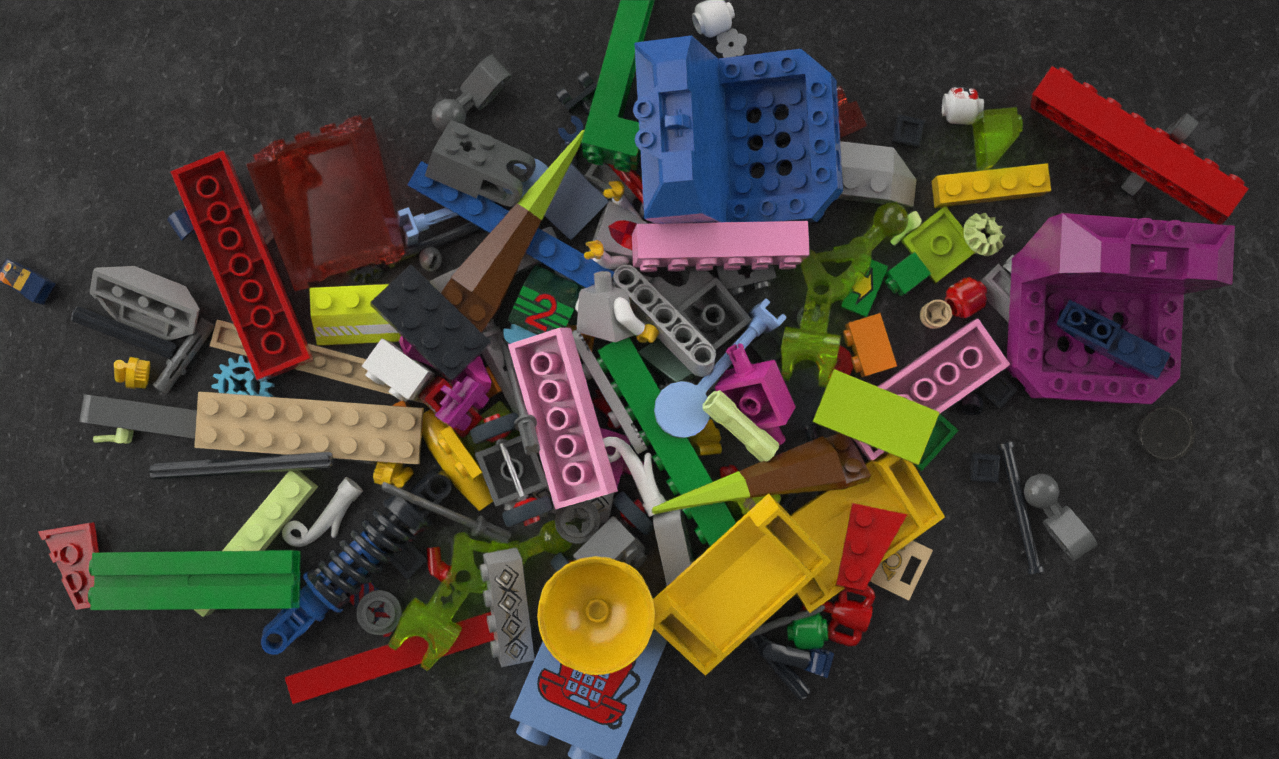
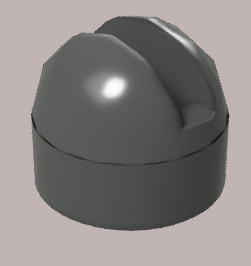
M427 247L420 252L419 261L424 269L433 272L441 267L442 256L438 249Z

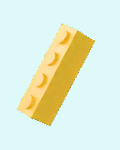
M1048 163L939 175L931 181L935 208L1044 196L1051 191Z

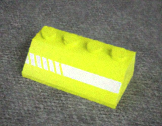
M389 284L310 288V312L317 345L379 343L381 339L399 342L401 335L370 306V302Z

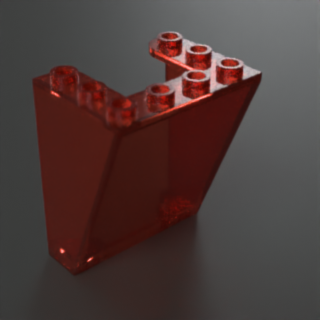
M361 115L346 119L338 127H336L335 123L319 128V133L311 135L310 131H305L294 135L295 140L285 143L284 138L268 144L269 146L262 148L260 152L253 154L254 159L246 164L295 291L308 288V282L323 281L327 276L371 263L377 265L381 264L384 260L387 265L397 262L405 254L371 117L362 119Z

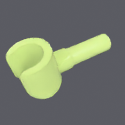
M916 211L903 218L907 226L890 241L894 246L906 234L920 226L921 218Z
M117 427L116 435L94 436L93 441L94 443L116 442L129 444L132 441L134 430Z

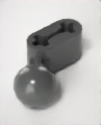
M493 54L481 61L460 87V90L463 92L462 95L456 100H441L433 107L431 118L438 130L444 132L450 120L465 124L466 112L473 106L478 110L483 109L510 80L511 74Z
M1037 474L1027 480L1023 491L1026 501L1031 506L1044 510L1048 517L1043 520L1046 530L1072 561H1076L1098 546L1092 533L1068 506L1061 508L1057 501L1059 487L1051 476Z

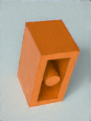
M880 313L845 325L846 330L843 331L844 339L848 347L852 346L855 355L851 357L855 372H860L861 377L897 366Z

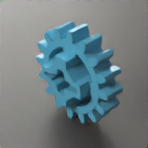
M239 356L238 362L234 358H229V366L220 364L219 367L223 372L213 375L219 381L218 384H213L212 388L218 389L219 393L273 397L267 391L268 388L274 387V384L269 383L267 380L260 381V391L257 390L258 380L250 362L248 361L247 363L246 356ZM243 367H247L250 369L249 371H246L245 374H240L239 372L235 371L236 369ZM227 380L229 381V390H228V391H226V382H227ZM238 380L247 381L245 384L247 391L240 390L242 386Z

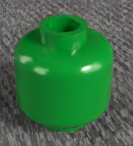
M819 613L807 618L793 620V624L787 625L789 641L794 640L795 646L798 649H820L823 647L824 641H828L827 619H822Z

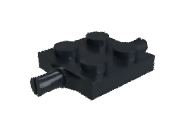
M786 354L789 365H787L784 356L779 357L785 372L782 374V378L796 407L787 423L781 425L780 428L783 434L795 430H805L808 442L813 440L811 434H813L814 439L819 438L815 428L818 424L812 421L826 388L818 364L805 369H795L791 354Z

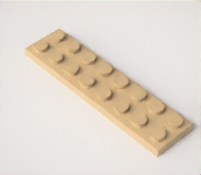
M198 392L194 448L286 455L331 452L333 458L420 464L424 408Z

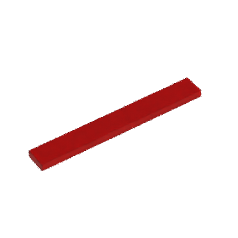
M491 611L286 676L285 681L292 703L305 701L495 640L494 632H489L487 616L491 615Z

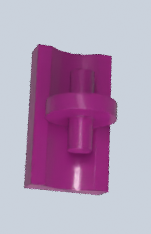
M468 376L461 383L457 381L452 389L444 385L440 390L446 396L440 402L442 407L435 416L453 429L456 427L465 431L471 423V418L466 412L471 406L479 410L489 401L483 392L485 387Z

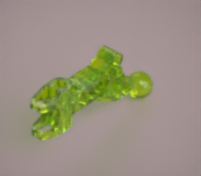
M885 203L880 206L874 214V226L864 236L854 238L850 244L835 246L832 251L816 254L813 250L809 249V256L799 264L808 289L801 328L786 326L781 345V375L783 380H790L796 363L809 359L816 362L820 368L819 386L827 387L832 371L837 363L841 335L827 333L832 303L845 299L860 284L870 270L872 250L886 236H898L905 231L908 226L909 217L903 206L897 203ZM836 261L837 264L852 261L851 266L838 277L828 274L821 263ZM818 285H826L829 291L824 295H818L814 292V289ZM816 304L820 305L821 317L818 318V321H813L812 316H814Z
M555 520L545 523L540 529L539 536L522 543L512 541L507 544L491 540V543L471 539L465 532L456 534L453 542L450 571L427 605L415 597L411 600L400 616L396 630L389 642V647L396 650L408 637L416 635L423 637L429 646L421 662V667L427 671L448 652L462 627L451 621L452 617L470 592L481 594L484 590H488L487 581L483 582L480 569L474 563L473 550L490 553L517 548L522 558V565H524L529 557L543 551L555 555L560 552L564 553L573 543L566 541L560 536L556 529ZM461 570H466L471 573V576L467 582L460 583L455 579L456 574ZM451 583L456 588L452 593L453 603L447 602L443 605L441 597H448L452 588L449 584Z

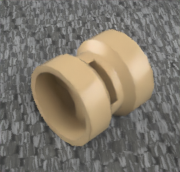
M933 300L925 304L920 311L922 324L930 329H937L946 325L952 317L950 305L943 300Z

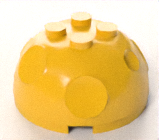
M594 556L580 558L566 564L546 582L540 596L537 617L542 640L555 659L564 666L583 674L603 675L625 668L644 651L654 629L655 610L648 586L636 569L625 562Z

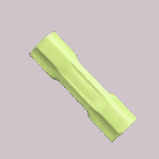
M721 390L711 393L703 403L702 409L746 446V449L760 462H767L774 457V454L779 449V443L765 430L757 427Z

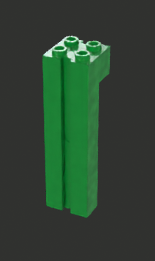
M620 0L581 142L583 158H587V161L591 164L614 165L616 170L622 172L637 171L641 150L635 144V136L639 131V122L623 119L636 71L635 43L644 42L655 0Z
M300 551L92 553V559L89 562V573L91 576H94V587H91L88 591V602L91 604L90 610L300 608Z

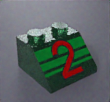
M535 265L526 279L507 321L536 335L557 328H568L576 313L575 307L579 299V292L584 287Z

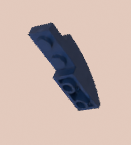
M1070 299L1056 324L1063 331L1108 359L1127 369L1131 367L1155 380L1159 378L1171 353L1121 329V325Z

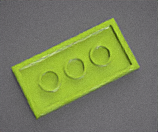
M834 369L812 422L919 465L940 412Z

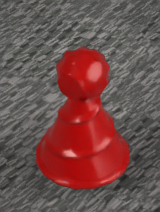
M598 388L595 390L597 396L591 399L592 403L609 418L608 413L612 410ZM610 418L608 419L607 424H608L609 428H612V429L615 430V429H619V428L621 427V426H619V427L615 428V426L613 425L611 419H610Z

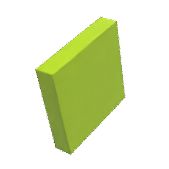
M946 206L901 240L911 254L915 252L931 272L929 277L934 284L975 253L968 246L964 238V228Z

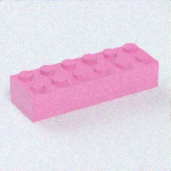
M808 221L637 224L632 233L633 267L640 268L641 272L657 271V267H668V271H684L687 266H696L697 271L713 270V266H724V270H739L742 265H751L753 270L768 269V265H779V269H794L796 264H801L809 256Z
M975 319L877 387L941 413L1008 367L1010 363L980 320ZM853 439L867 460H874L884 453L880 449Z
M557 328L508 344L527 413L537 419L535 430L541 449L539 455L555 509L617 492V486L571 328Z

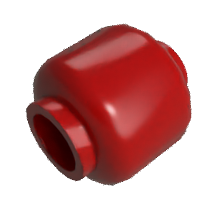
M966 277L947 289L945 302L950 305L952 315L968 318L986 306L987 289L982 282Z

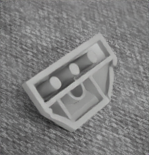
M840 141L843 192L837 199L913 208L916 178L893 147Z
M136 266L99 267L93 270L90 294L99 300L103 308L116 321L168 341L185 335H192L195 332L200 309L186 286Z

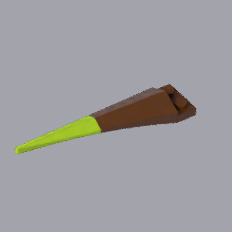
M582 130L520 201L465 260L442 290L441 294L481 333L484 332L499 310L534 235L581 145L585 130Z
M841 433L827 438L821 436L776 455L767 462L762 461L652 508L651 513L658 514L719 502L762 497L767 494L779 495L842 490L869 482L871 474L852 438Z

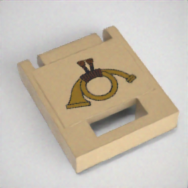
M912 540L881 562L870 582L909 600L933 550ZM911 556H914L921 561L910 585L900 581Z

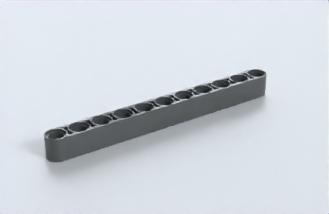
M84 394L79 422L195 439L197 410ZM339 459V460H346V461H353V462H360V463H367V464H376V465H377V462H378V461H366V460Z

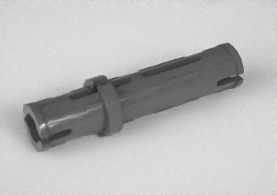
M201 317L196 325L195 332L186 338L174 357L167 360L166 368L153 383V386L161 392L168 394L180 375H185L187 372L186 367L212 333L215 325Z

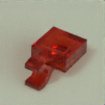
M837 87L840 138L865 128L867 124L857 101L848 103L842 87Z

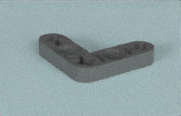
M1186 113L1171 124L1165 132L1170 135V140L1179 145L1191 134L1199 121ZM1132 172L1121 188L1133 196L1146 180Z

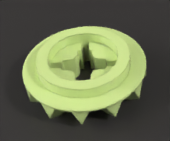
M986 213L974 214L966 221L963 231L964 238L974 252L990 256L997 253L1003 247L1002 242L1006 236L1001 232L1003 226H998L995 222L996 217L990 218ZM984 228L986 233L991 235L987 239L985 234L980 232Z

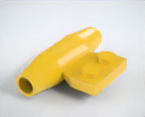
M431 409L423 414L422 436L429 451L448 475L453 485L479 511L492 503L493 499L477 459L463 439L450 426L439 420Z

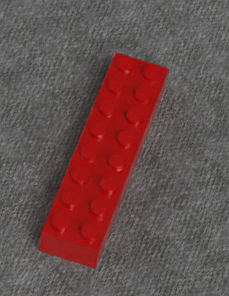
M1053 66L1050 68L1033 92L1030 108L1210 222L1222 225L1249 189L1244 186L1245 182L1241 178L1233 174L1228 176L1221 172L1219 165L1207 158L1202 160L1194 155L1195 151L1184 143L1178 145L1170 140V135L1160 128H1155L1154 130L1145 124L1146 120L1140 115L1133 112L1131 114L1121 109V104L1109 97L1107 99L1097 94V89L1086 82L1083 84L1073 79V74L1061 67L1057 69Z
M223 150L170 171L256 379L263 382L314 361L230 157Z

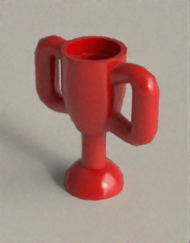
M867 586L864 592L845 588L839 592L838 601L834 603L826 601L822 604L825 606L823 612L830 613L832 617L828 624V639L846 646H856L860 642L862 632L865 633L867 631L872 616L873 606L871 605L875 599V593L871 587ZM847 592L865 596L866 599L862 603L847 600ZM803 604L801 605L800 611L806 609ZM839 624L851 628L854 631V636L837 632L835 628Z

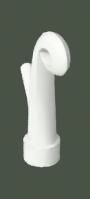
M617 437L603 438L605 448L607 446L616 448L613 455L607 454L609 462L616 461L622 455L643 499L645 511L649 517L655 515L651 513L652 508L666 502V500L660 494L654 479L651 454H645L643 465L639 457L625 441Z
M345 477L337 487L338 491L309 531L301 522L291 521L282 530L283 539L291 546H306L319 538L331 525V536L336 538L346 510L352 501H355L363 492L362 488L350 478ZM298 529L301 532V537L292 536L291 530Z

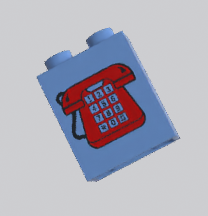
M653 629L646 648L637 659L621 670L603 675L583 674L564 666L554 658L544 642H542L510 718L520 722L516 733L522 738L542 746H547L551 736L571 744L567 755L572 759H617L667 640Z

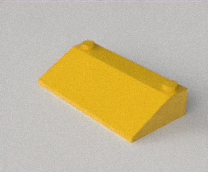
M884 452L874 460L865 462L871 474L869 482L842 490H825L790 515L831 559V562L796 593V596L809 613L845 589L837 587L836 582L852 503L908 514L881 562L945 518L913 463Z
M767 494L653 599L655 610L654 629L706 676L831 562V559L770 494Z

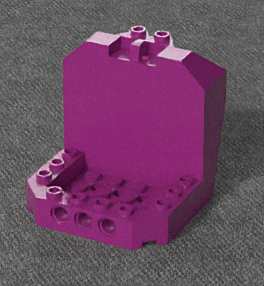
M1061 213L1048 218L1024 248L1012 258L1007 360L1010 365L1006 369L1026 388L1025 391L1031 398L1136 405L1153 404L1180 378L1184 294L1232 285L1235 226L1190 223L1179 220L1163 221L1150 218L1136 219ZM1070 299L1112 320L1116 312L1120 313L1124 319V323L1120 327L1121 329L1171 353L1159 378L1155 380L1131 367L1127 369L1096 351L1092 354L1087 353L1083 343L1056 325L1059 320V312L1065 309ZM1062 336L1069 341V348L1066 352L1060 351L1057 346L1058 339Z

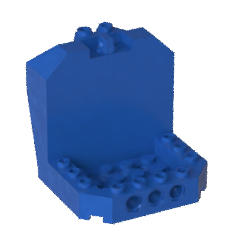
M693 36L635 43L638 100L634 104L633 113L639 120V131L635 136V144L641 150L644 219L657 224L808 221V223L818 222L834 199L836 200L842 194L843 179L837 80L802 49L718 59ZM780 106H787L789 108V115L784 120H777L775 117V111ZM753 109H760L762 117L757 123H750L748 121V114ZM783 133L789 134L791 137L790 144L785 148H779L777 146L778 136ZM755 136H760L763 139V146L758 151H752L749 146L750 140ZM783 161H790L792 163V171L787 176H781L778 172V167ZM756 164H763L765 167L764 175L758 179L753 178L751 175L752 167Z

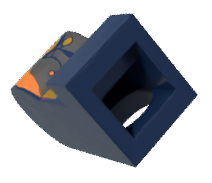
M6 258L0 269V282L13 288L34 303L44 305L56 284L30 268H26Z

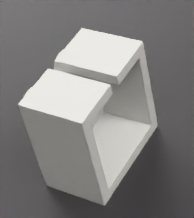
M385 339L379 341L362 365L363 368L368 370L365 374L368 378L383 386L386 383L391 387L388 392L405 402L407 400L416 401L418 395L435 375L431 370L418 361L410 359L400 348Z

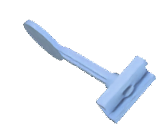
M535 159L536 168L531 178L521 182L523 185L522 197L548 169L538 159ZM514 164L521 169H527L523 164ZM503 188L506 193L513 194L511 190ZM408 207L398 211L397 222L399 227L403 226L406 232L405 243L409 247L418 243L419 232L429 229L431 225L458 215L447 208H443L426 215L422 213L413 217Z
M764 299L747 313L752 320L747 324L746 331L733 345L736 344L738 348V344L741 343L745 349L756 336L759 337L762 333L765 334L774 330L787 317L781 314L775 318L765 309L770 301ZM727 353L714 365L713 371L709 375L704 376L697 385L680 381L672 383L661 390L655 400L654 413L656 421L663 431L673 437L687 438L696 435L704 429L710 417L702 409L703 403L708 398L706 392L732 364Z

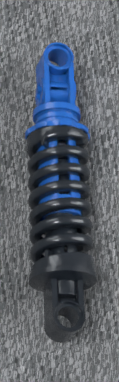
M433 469L408 492L439 504L449 495L452 486L450 478L442 469ZM436 478H442L446 481L445 486L439 490L433 489L430 486L431 482ZM395 495L385 499L383 505L390 512L385 516L379 509L373 510L372 515L379 522L376 526L368 519H364L361 525L365 530L362 533L356 529L352 530L350 535L354 541L349 543L347 540H342L339 545L343 551L340 554L335 550H331L328 555L332 561L329 564L324 560H320L315 571L310 570L303 574L306 585L302 590L300 589V608L282 609L264 627L261 639L263 650L268 654H279L297 637L301 636L315 620L321 622L328 610L332 609L337 613L343 611V608L350 601V594H358L362 589L361 584H369L372 581V573L380 574L383 570V563L389 564L394 560L393 552L402 553L405 549L404 542L412 543L418 532H424L427 528L433 526L432 521L427 515L430 510ZM276 633L282 637V640L273 643L267 637L270 634Z

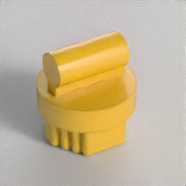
M130 357L128 363L122 360L114 362L116 382L122 383L125 381L126 388L145 389L147 387L150 361Z
M709 419L703 430L689 437L690 444L695 449L697 456L721 454L722 447L719 443L721 435L719 429L715 428L712 419Z
M378 461L373 473V479L375 483L380 485L386 482L402 488L412 477L413 470L410 467L402 468V463Z

